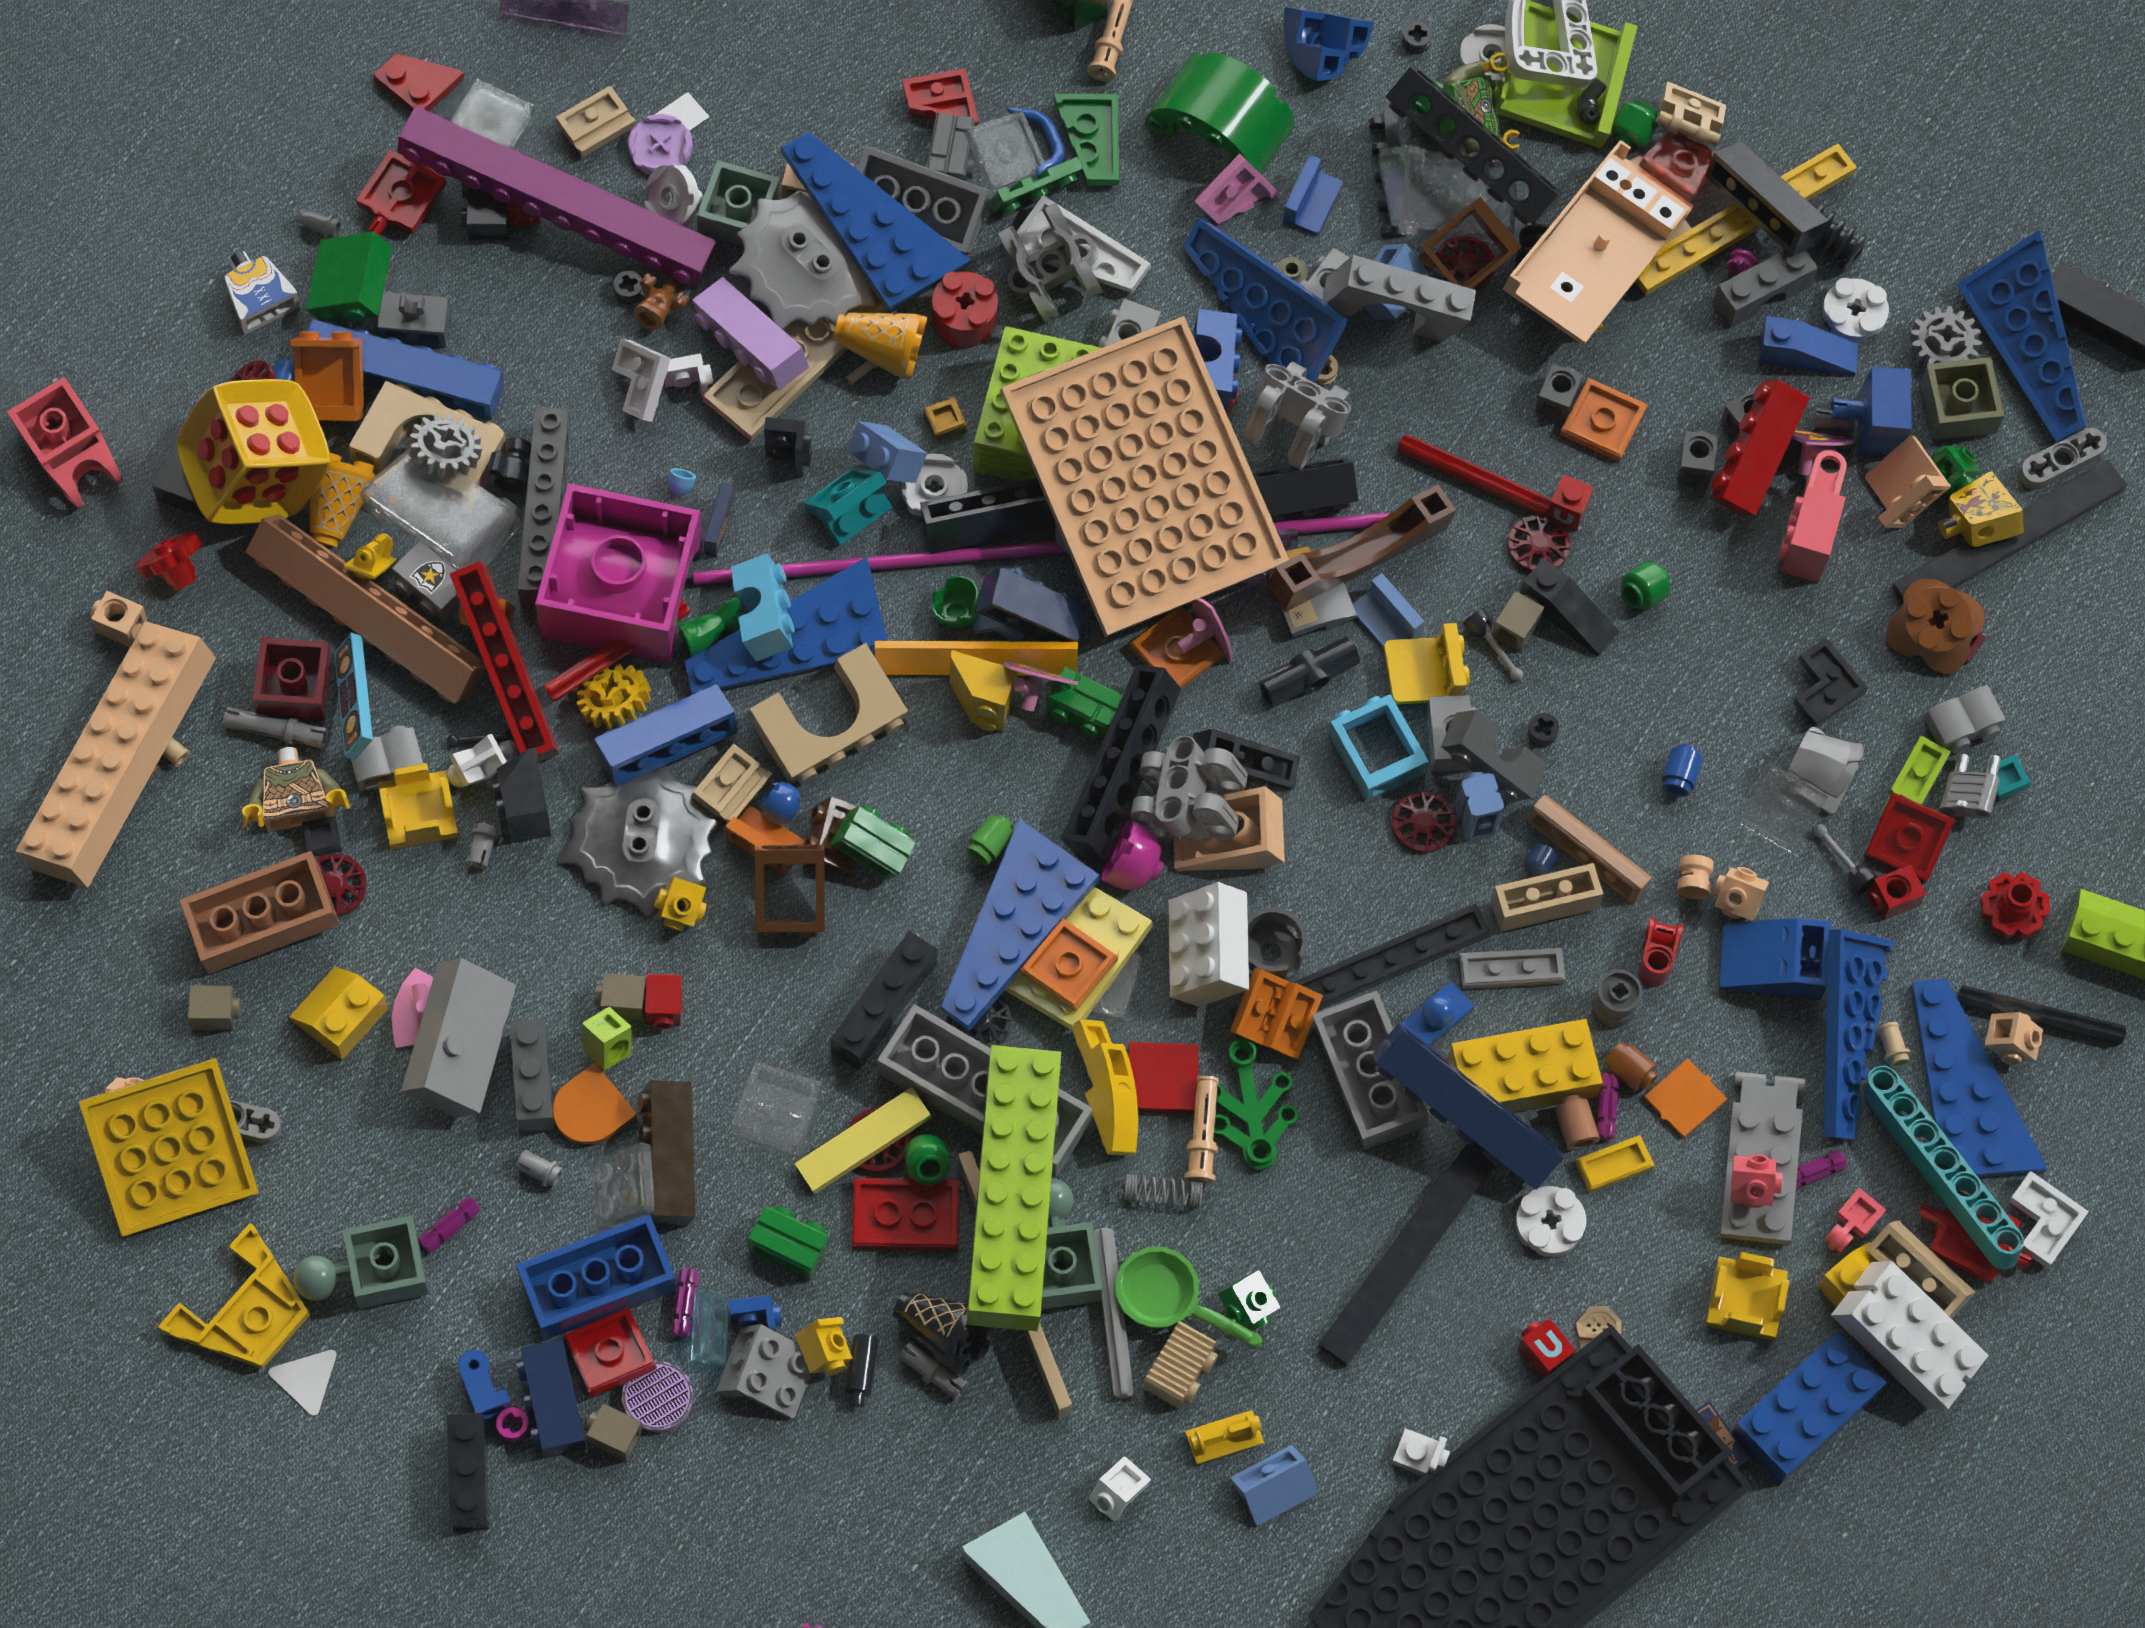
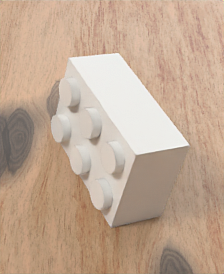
M1217 882L1168 900L1170 997L1199 1007L1249 990L1247 892Z

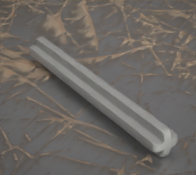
M1101 1228L1094 1231L1103 1286L1101 1302L1112 1391L1115 1398L1125 1399L1133 1396L1134 1390L1124 1312L1116 1298L1115 1280L1119 1270L1115 1238L1112 1229Z

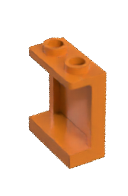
M317 331L299 332V337L290 339V346L294 347L295 382L307 394L318 420L357 421L364 418L362 338H352V332H332V338H320Z

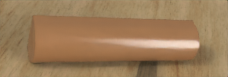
M1546 794L1533 806L1527 822L1580 864L1594 863L1598 878L1629 902L1635 904L1653 880L1651 875Z

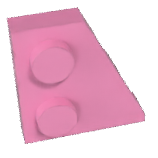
M1239 154L1197 197L1195 202L1212 219L1220 224L1232 218L1236 213L1254 208L1253 202L1265 196L1273 199L1280 192Z

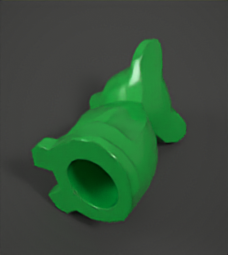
M735 597L724 604H720L715 614L701 615L690 622H683L681 620L677 622L676 626L680 632L682 644L685 646L690 657L703 652V650L711 646L724 629L732 633L740 630L738 617L742 616L739 608V598Z

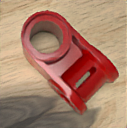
M1650 917L1638 969V975L1644 984L1658 987L1667 981L1679 948L1684 925L1678 924L1675 927L1656 922V918ZM1649 963H1659L1663 969L1655 970Z

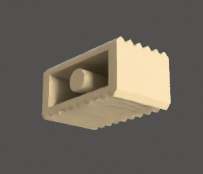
M1179 1321L1146 1376L1143 1389L1178 1409L1181 1408L1185 1400L1191 1403L1201 1384L1196 1382L1201 1372L1209 1373L1217 1360L1218 1354L1214 1353L1216 1341Z

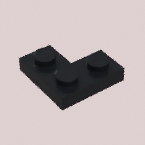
M1824 638L1802 653L1798 659L1817 682L1814 686L1797 696L1793 702L1812 727L1819 726L1864 695L1868 690L1867 685L1827 638Z

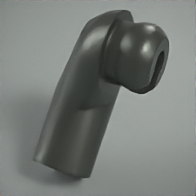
M1597 78L1591 81L1577 99L1579 118L1585 124H1594L1600 117L1597 99L1607 87Z

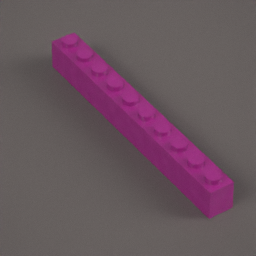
M418 106L414 107L399 136L397 153L401 154L408 161L424 164L432 168L439 175L450 176L461 181L470 189L484 191L492 195L499 202L513 204L523 209L530 216H539L552 222L559 229L573 231L583 236L590 243H599L612 249L619 256L633 258L643 263L650 270H659L672 276L679 283L697 287L712 257L716 243L715 240Z

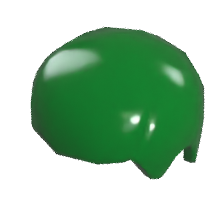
M950 576L946 579V584L942 589L934 591L931 612L937 623L955 630L967 627L976 621L979 617L976 609L980 591L975 581L966 576Z

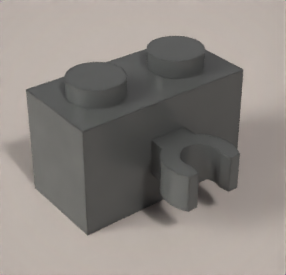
M401 290L393 291L392 293L383 292L378 322L380 338H396L407 345L446 348L451 316L449 297H443L436 293L414 295Z

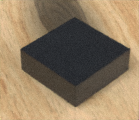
M336 816L301 822L307 852L311 851L314 857L342 852Z

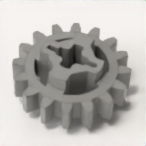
M1938 306L1934 308L1932 315L1924 311L1920 320H1915L1912 327L1913 330H1911L1908 339L1912 342L1909 349L1910 353H1919L1915 362L1918 364L1925 361L1927 364L1976 359L1982 342L1977 340L1981 333L1980 329H1971L1975 320L1972 318L1965 321L1963 319L1964 311L1961 310L1955 315L1951 306H1948L1945 313H1942Z
M434 414L433 421L424 417L422 418L421 425L415 424L413 426L408 447H410L409 457L416 458V467L426 466L425 474L427 475L436 471L438 472L439 479L443 478L444 473H448L452 479H456L457 472L466 476L469 473V468L475 469L477 467L478 459H480L482 446L480 445L481 436L474 435V426L464 427L465 419L463 418L455 422L450 414H448L446 420H441L438 414Z

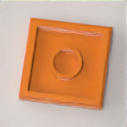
M1588 378L1561 429L1560 435L1620 462L1648 404Z
M1183 606L1172 611L1130 643V649L1144 665L1165 668L1181 689L1223 659L1225 654L1211 637L1185 654L1180 651L1177 642L1193 633V622L1195 621Z
M1062 918L1020 971L1027 979L1077 1012L1116 964L1118 956Z

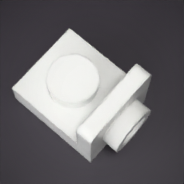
M701 353L670 359L668 372L664 380L665 387H685L692 382L698 381L701 396L703 397L708 391V385L713 384L710 365H703Z
M1405 1428L1392 1464L1424 1476L1429 1471L1435 1473L1437 1465L1445 1467L1450 1451L1444 1449L1447 1439L1440 1436L1439 1441Z
M1124 1456L1099 1479L1089 1496V1500L1101 1512L1105 1513L1113 1521H1116L1123 1513L1125 1507L1147 1488L1151 1479Z

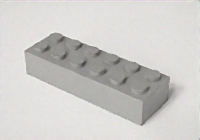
M914 1004L877 1059V1074L904 1090L913 1087L921 1100L979 1134H983L988 1064L991 1048ZM1058 1089L1052 1176L1054 1178L1057 1177L1091 1124L1093 1114L1092 1107L1061 1089Z

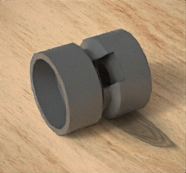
M1613 970L1602 977L1592 1002L1593 1014L1601 1024L1610 1028H1620L1631 1022L1643 995L1639 979L1625 970Z

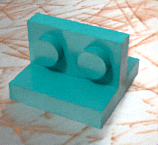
M856 465L803 502L809 514L820 517L835 544L838 545L845 543L893 508L881 489L887 483L881 472Z

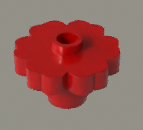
M192 531L172 539L163 540L152 548L153 550L139 559V563L135 565V568L141 578L148 579L153 575H160L167 586H171L173 591H178L197 579L194 573L196 568L189 557L197 552L198 547L202 544L195 532Z
M2003 872L1998 877H1994L1989 881L1987 891L1982 894L1979 900L1981 907L1980 916L1985 920L1991 921L1989 928L1992 933L1998 934L2007 940L2016 934L2019 938L2025 940L2041 930L2043 920L2050 913V897L2046 892L2039 891L2040 882L2036 878L2030 877L2024 872L2018 873L2014 878L2011 874Z

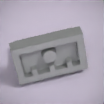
M761 1324L740 1327L716 1392L726 1398L746 1396L787 1418H794L811 1373L808 1370L798 1343Z

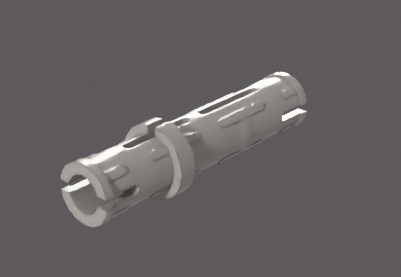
M230 706L227 707V712H225L223 718L224 728L237 729L285 740V744L289 745L298 743L323 749L328 737V728L300 723L299 719L290 718L289 720L280 719Z

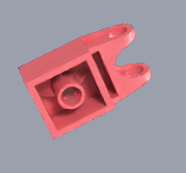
M65 377L7 411L15 428L48 478L77 509L84 505L78 491V483L85 473L97 470L104 472L116 484L124 481L98 426ZM56 425L59 426L58 429L52 430V428H53L54 426H56Z
M1826 450L1817 455L1810 476L1805 484L1802 497H1796L1787 522L1785 538L1782 541L1778 558L1783 559L1780 572L1817 583L1820 581L1831 553L1846 497L1839 494L1847 463L1845 458L1838 452ZM1825 459L1834 460L1838 464L1839 470L1836 473L1825 472L1821 468L1820 463Z

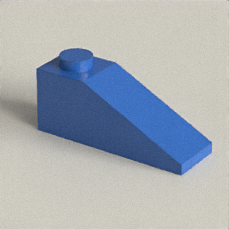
M1766 316L1760 333L1758 363L1851 376L1856 374L1857 343L1799 320Z

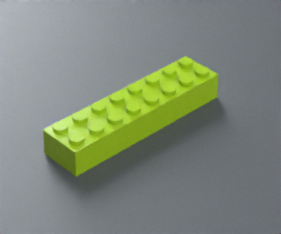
M991 1045L966 1325L1038 1331L1041 1316L1061 1052Z

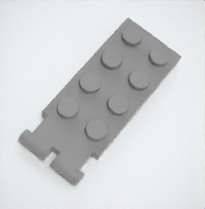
M1736 1072L1735 1085L1741 1086L1740 1103L1733 1102L1720 1238L1790 1245L1803 1109H1796L1797 1092H1804L1805 1079L1775 1076L1774 1086H1765V1074ZM1753 1154H1761L1769 1159H1776V1172L1782 1173L1781 1194L1774 1193L1773 1206L1764 1205L1760 1208H1753L1744 1203L1730 1202L1734 1155L1749 1157Z

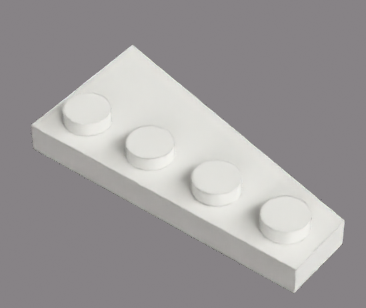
M1044 195L1017 230V234L1029 256L1058 241L1042 212L1043 209L1055 202ZM1058 205L1073 235L1086 234L1094 241L1098 251V258L1090 268L1097 281L1133 293L1150 270V263ZM1087 244L1077 246L1081 258L1085 257L1090 251V246ZM1052 259L1046 264L1060 268L1061 261Z

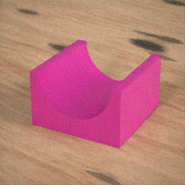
M568 483L535 603L540 637L597 649L602 648L611 641L624 640L638 647L628 655L672 664L675 652L676 625L685 581L694 555L700 556L703 546L700 510Z

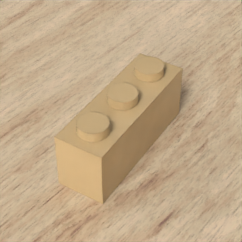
M1594 863L1495 886L1491 904L1499 930L1503 932L1596 910L1601 903L1603 891Z
M1898 1220L1888 1223L1866 1248L1879 1262L1893 1261L1950 1318H1953L1976 1293Z

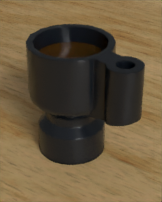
M508 438L505 441L503 452H491L487 472L495 476L494 484L497 488L511 493H521L527 489L530 466L526 460L529 459L532 445L530 442L522 438Z

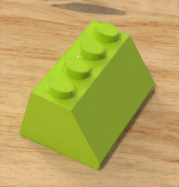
M2080 889L2061 951L2145 980V911Z

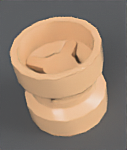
M1685 855L1681 857L1679 870L1682 876L1678 879L1676 892L1690 899L1709 897L1712 885L1709 881V876L1713 873V860L1702 855Z

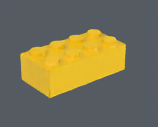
M1587 1019L1452 1043L1447 1057L1452 1065L1511 1112L1560 1104L1559 1101L1571 1095H1579L1580 1099L1598 1097L1603 1084Z

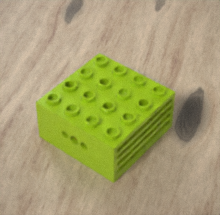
M1005 326L974 440L973 471L1018 482L1037 479L1000 393V389L1101 348Z

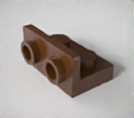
M831 796L813 807L809 818L810 823H812L810 834L806 837L803 845H825V867L847 876L853 872L855 860L832 846L831 843L840 829L846 813L857 806ZM802 864V866H805V867H807V868H810V867H812L813 865H815V864Z

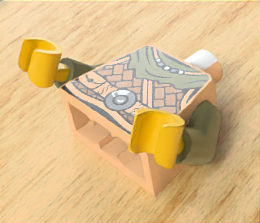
M286 747L277 751L278 765L264 769V778L257 781L247 806L243 807V827H247V824L252 821H257L259 827H263L265 821L267 832L302 826L301 822L332 817L331 815L335 814L334 809L336 807L346 806V809H349L350 805L346 792L340 788L339 784L324 769H315L312 760L299 761L297 749Z

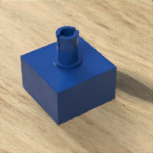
M1872 366L1858 393L1857 400L1832 398L1830 404V411H1833L1830 413L1831 419L1858 420V455L1886 457L1907 439L1911 431L1910 369Z

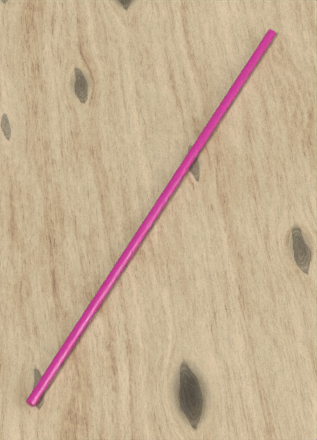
M1390 512L1273 523L1278 535L1369 528L1388 516ZM1056 541L946 550L932 554L930 552L867 558L870 570L1067 553ZM863 558L782 564L781 566L786 578L834 574L841 572ZM731 569L693 572L694 586L733 582Z

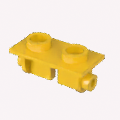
M385 533L378 534L372 542L360 547L356 551L355 557L345 563L343 568L353 571L355 576L362 579L377 578L398 561V559L390 556L393 548L392 538Z
M1253 1410L1185 1431L1196 1465L1264 1444L1260 1432L1262 1429L1259 1417L1254 1415Z

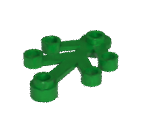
M1240 1038L1231 1043L1228 1059L1237 1068L1243 1103L1225 1092L1223 1086L1218 1083L1217 1090L1220 1095L1217 1097L1216 1105H1220L1246 1123L1249 1136L1231 1126L1229 1119L1225 1115L1217 1114L1215 1122H1223L1226 1128L1222 1131L1214 1128V1137H1225L1243 1150V1159L1250 1168L1265 1170L1275 1163L1277 1158L1275 1144L1287 1128L1296 1125L1299 1113L1293 1105H1283L1278 1111L1277 1120L1265 1135L1263 1133L1262 1121L1278 1099L1291 1091L1293 1081L1288 1073H1276L1272 1078L1271 1086L1258 1102L1251 1067L1256 1058V1047L1252 1041ZM1238 1052H1245L1248 1058L1240 1061L1235 1055ZM1283 1079L1288 1083V1086L1286 1088H1279L1275 1082ZM1284 1112H1291L1294 1115V1119L1286 1121L1281 1115ZM1261 1149L1266 1153V1156L1258 1159L1254 1156L1253 1152Z

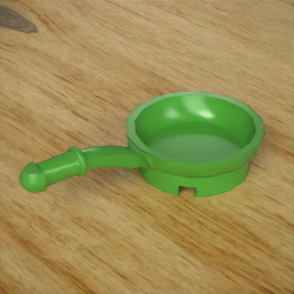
M1146 1247L1131 1254L1120 1266L1115 1280L1116 1298L1123 1312L1137 1324L1151 1329L1170 1327L1179 1321L1181 1322L1192 1315L1194 1318L1224 1331L1226 1335L1233 1336L1251 1349H1257L1262 1345V1338L1257 1332L1254 1333L1238 1324L1235 1319L1231 1320L1213 1310L1198 1306V1276L1191 1262L1179 1252L1166 1247Z

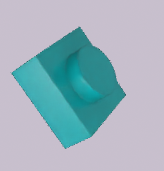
M2017 754L2000 761L1997 776L2000 778L1997 796L2000 801L2031 788V783Z

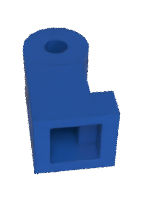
M479 1350L465 1352L459 1359L458 1367L474 1413H483L485 1421L496 1418L501 1411L511 1408L505 1389L495 1392L491 1381L492 1371L490 1362L485 1353Z

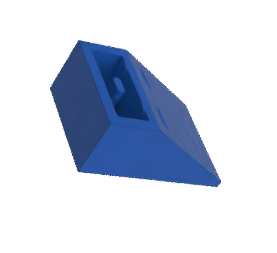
M1788 918L1723 923L1719 989L1822 1000L1826 991L1825 980L1828 975L1826 945L1829 940V930H1831L1832 922Z

